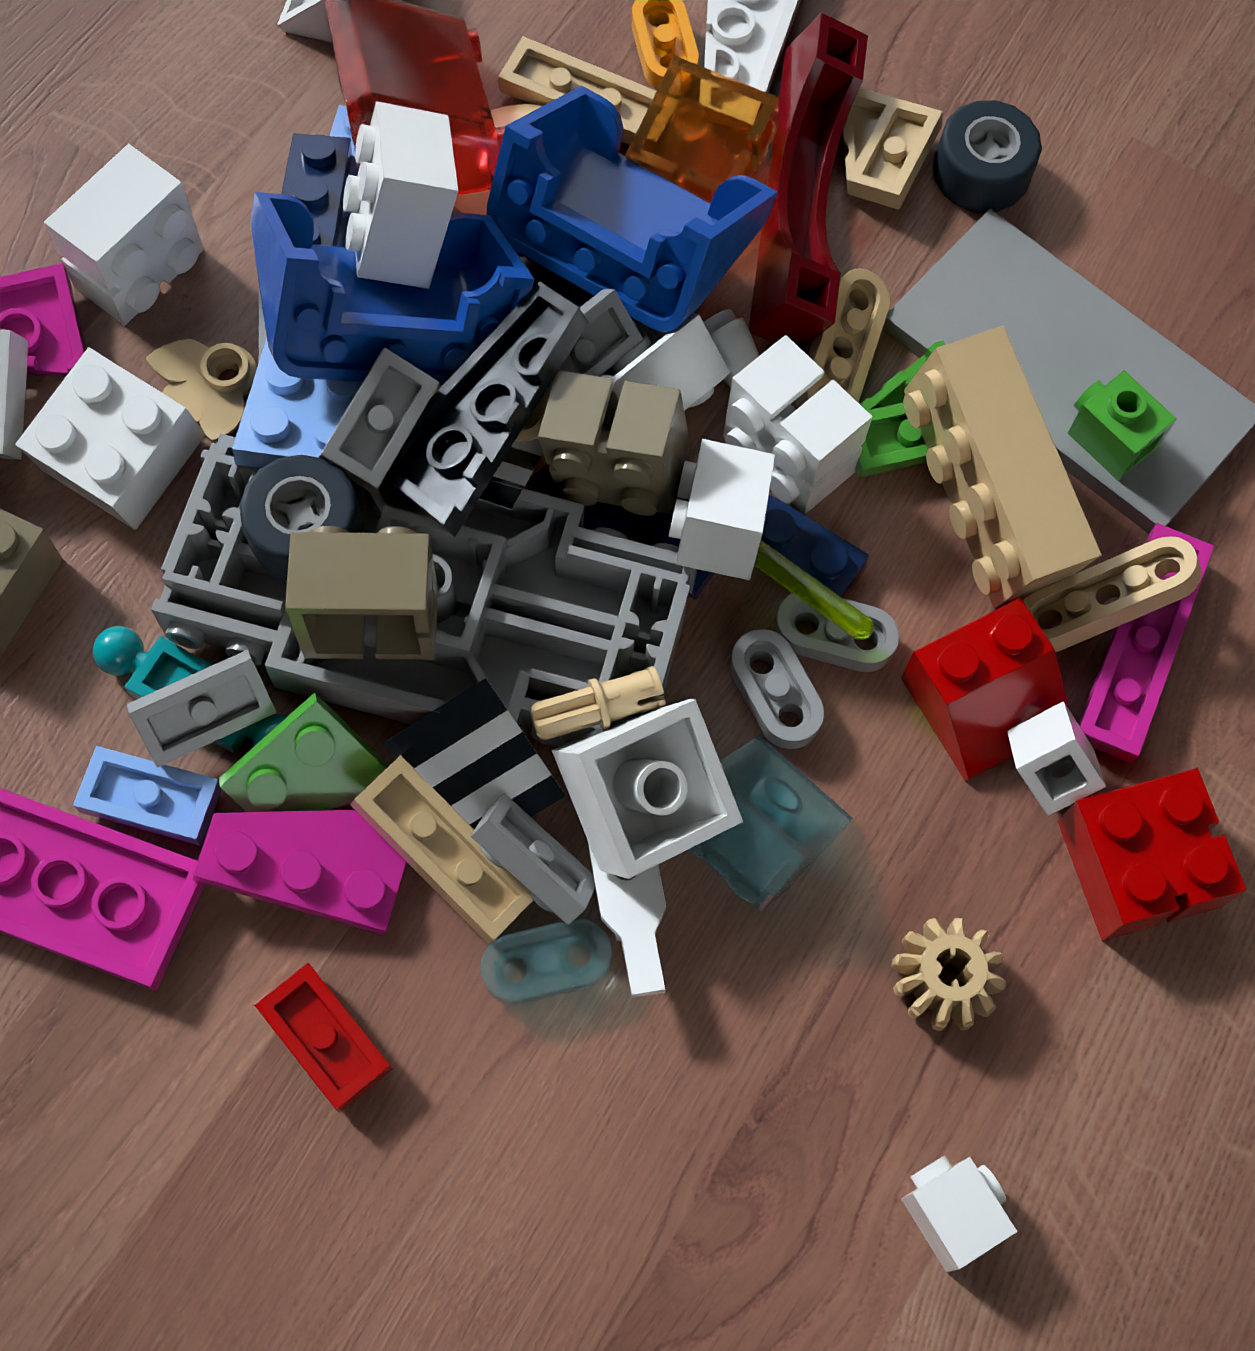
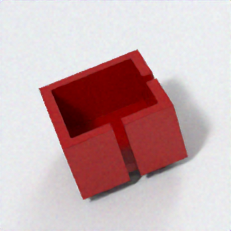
M1198 768L1077 800L1057 821L1102 941L1155 927L1165 919L1169 923L1222 908L1247 890L1225 834L1212 838L1210 830L1219 823V819Z

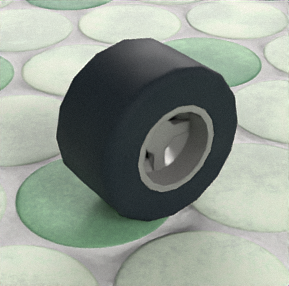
M984 100L959 107L947 119L933 161L935 182L945 197L957 206L970 211L985 213L992 209L994 212H998L1011 207L1027 192L1042 151L1040 132L1028 115L1007 103L997 100Z
M302 454L279 458L259 469L245 486L239 506L242 529L251 551L261 566L282 580H287L291 532H310L313 528L319 526H336L347 530L349 533H363L361 513L355 488L341 469L323 458ZM309 525H312L311 527H309V528H307V529H302V530H300V528H305V527H307V526H309Z

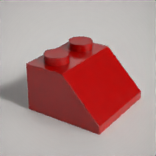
M1021 597L914 651L901 677L965 782L1013 757L1007 733L1008 730L1063 701L1069 709L1055 649Z

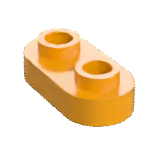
M635 0L632 7L631 28L646 80L656 89L665 92H677L686 89L696 79L699 53L684 2L682 0Z

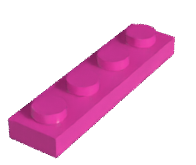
M1156 523L1151 530L1146 543L1161 537H1178L1189 542L1195 549L1201 566V580L1196 589L1187 597L1114 628L1078 724L1094 749L1131 764L1139 757L1214 548L1212 544ZM1168 573L1164 575L1161 579L1165 580L1176 575L1177 573Z

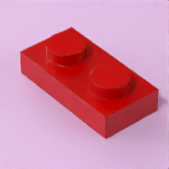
M309 963L305 964L254 1005L338 1113H341L393 1070Z

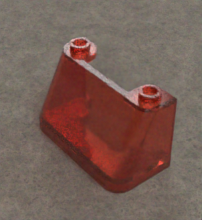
M324 0L354 153L360 125L370 126L376 101L448 115L458 184L457 195L491 190L505 126L495 128L477 65V63L482 62L477 28L467 29L464 18L399 0Z

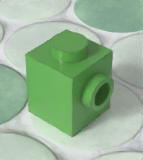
M1123 370L1107 385H1104L1100 380L1096 381L1077 399L1074 408L1079 412L1068 434L1117 481H1120L1160 446L1177 418Z

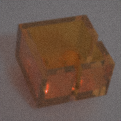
M674 55L629 146L626 159L647 168L711 204L718 186L732 176L744 175L753 178V171L758 173L778 131L779 97Z

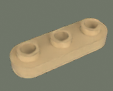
M856 268L848 271L840 278L835 324L812 341L808 356L824 370L823 378L796 399L798 408L832 380L837 382L859 403L890 306V296L886 285L872 271ZM849 299L856 304L857 308L852 307ZM833 346L839 349L842 357L835 353Z
M1161 537L1037 590L1027 596L1023 602L1050 641L1055 652H1058L1187 597L1198 586L1202 570L1196 551L1189 542L1178 537ZM1168 573H1177L1176 575L1165 580L1161 579L1164 575ZM1110 598H1119L1114 602H1111L1107 605H1103V603ZM1055 622H1060V623H1061L1060 625H1058V626H1056V627H1053V628H1051V629H1046V627H1047L1048 625L1052 624V623H1055Z

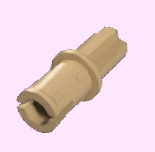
M652 666L645 670L598 683L597 679L593 678L588 680L587 688L536 702L531 706V719L538 737L542 740H548L598 724L602 730L609 729L610 722L640 712L665 707L666 701L662 695L664 691L655 667Z

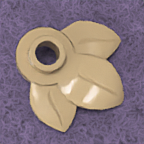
M184 339L166 344L154 350L146 357V361L153 371L169 383L162 393L184 406L195 421L200 424L206 437L211 442L218 441L220 433L230 435L238 428L245 409L244 397L250 393L257 371L254 358L247 350L231 343H219L209 348L196 340ZM227 369L238 371V375L233 379L226 381L218 379L219 375Z

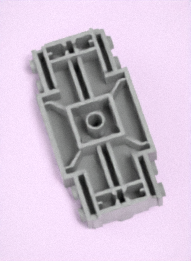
M220 433L216 444L212 443L209 450L203 449L200 457L203 462L161 567L164 574L162 580L165 587L161 598H155L151 608L152 613L165 633V637L173 643L190 649H201L203 643L225 648V653L230 657L248 650L254 665H261L262 661L266 660L264 666L274 688L307 697L316 693L323 701L407 724L415 723L460 693L487 678L520 729L530 731L532 738L554 747H560L567 744L568 741L571 742L601 727L598 724L548 740H542L538 737L531 719V706L534 703L587 688L588 680L596 678L598 683L624 677L652 666L655 667L659 675L663 691H666L674 655L686 616L689 593L692 594L697 569L676 565L679 547L675 545L657 543L650 546L628 540L624 534L614 529L604 527L594 530L585 529L584 504L518 488L522 492L512 510L478 500L456 537H454L384 479L373 493L349 480L355 488L361 513L363 533H378L379 530L386 527H405L414 530L417 534H429L438 584L435 660L376 659L377 615H366L363 659L304 658L285 609L287 580L278 578L261 566L251 551L242 529L239 506L244 489L261 468L235 465L232 448L236 437ZM309 525V526H307V527H305V528H300V530H302V529H307V528L311 527L312 525ZM640 712V713H637V714H633V715L624 717V718H622V719H619V720H616V721H612V722H610V723L617 722V721H620V720H623V719H626V718H630V717H633V716H636V715H639V714H643V713H646V712Z

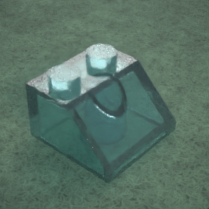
M759 735L720 760L743 822L688 849V851L699 858H703L727 880L730 889L738 897L751 902L762 912L792 886L848 826L853 817Z

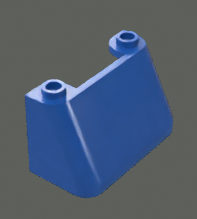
M580 86L506 125L488 198L486 215L492 217L515 251L594 296L602 289H615L632 318L660 332L672 331L693 316L763 228L770 216L778 193L776 190L751 177L744 175L732 176L718 186L710 204L618 153L623 137V123L616 107L606 98L584 86Z
M255 192L251 234L268 348L278 368L288 376L303 379L363 382L381 351L387 348L439 382L438 386L444 385L533 288V276L490 215L471 213L451 214L430 287L427 289L357 277L355 251L347 250L346 247L312 244L314 220L304 203L295 197L283 194Z

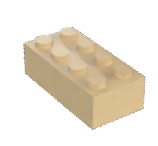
M1004 325L935 348L904 389V409L910 424L915 429H920L928 447L926 460L933 479L937 483L943 484L951 503L949 516L952 527L961 539H966L974 558L972 571L975 582L983 594L989 595L995 609L1020 597L1021 599L1025 598L1037 590L1074 575L1102 556Z

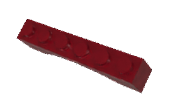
M822 12L785 51L768 178V187L776 190L778 193L770 216L761 231L749 321L750 333L774 343L787 335L800 349L834 325L836 321L841 272L833 262L827 243V194L840 137L850 109L863 82L868 35Z

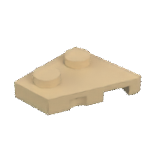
M860 88L843 129L847 194L899 210L942 127L943 111Z

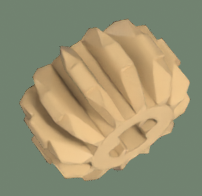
M936 918L927 920L923 925L924 936L909 931L902 939V944L909 954H897L891 964V967L897 972L909 976L894 985V994L896 996L914 994L917 998L910 1006L908 1015L916 1019L927 1008L932 1010L931 1025L932 1029L942 1031L947 1026L950 1015L960 1030L969 1029L974 1025V1012L988 1017L996 1009L993 999L989 994H999L1006 986V981L1002 977L989 972L1004 961L1003 954L995 951L983 953L981 947L987 942L989 937L988 932L983 929L976 932L971 939L965 937L966 925L963 918H954L947 929V933ZM947 963L952 964L959 971L949 986L938 978V975Z

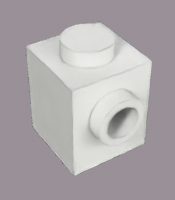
M1064 701L1007 731L1016 769L1047 816L1106 787L1094 748Z
M945 1155L910 1176L917 1189L901 1198L946 1272L961 1269L1018 1232L1001 1204L1006 1202V1196L998 1180L986 1166L982 1165L977 1168L971 1157L951 1166Z

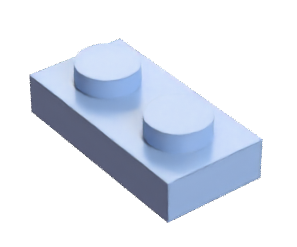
M96 746L73 806L83 814L201 846L222 789L220 788L219 780L216 778L165 764L156 768L153 761Z

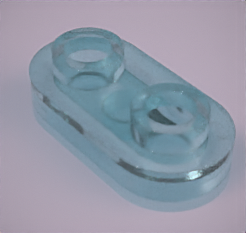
M575 919L569 925L563 921L508 934L494 940L483 953L480 964L482 981L486 990L494 999L509 1005L524 1004L589 988L601 981L610 967L611 943L607 934L599 925L586 919ZM580 946L587 949L591 955L590 961L582 967H575L569 964L566 960V954L571 948ZM510 962H520L526 967L527 974L521 981L512 983L503 978V968Z

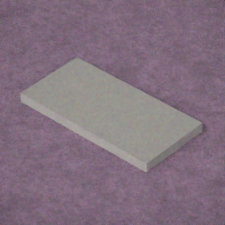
M989 209L887 313L882 330L920 358L935 342L944 340L946 345L1004 325L1065 470L1148 534H1150L1156 523L1166 527L1255 426V403L992 209ZM1125 370L1177 420L1160 446L1120 481H1117L1068 434V431L1079 412L1074 408V404L1084 391L1098 380L1107 385Z

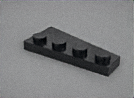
M539 282L430 398L383 478L454 537H456L589 323L580 308Z

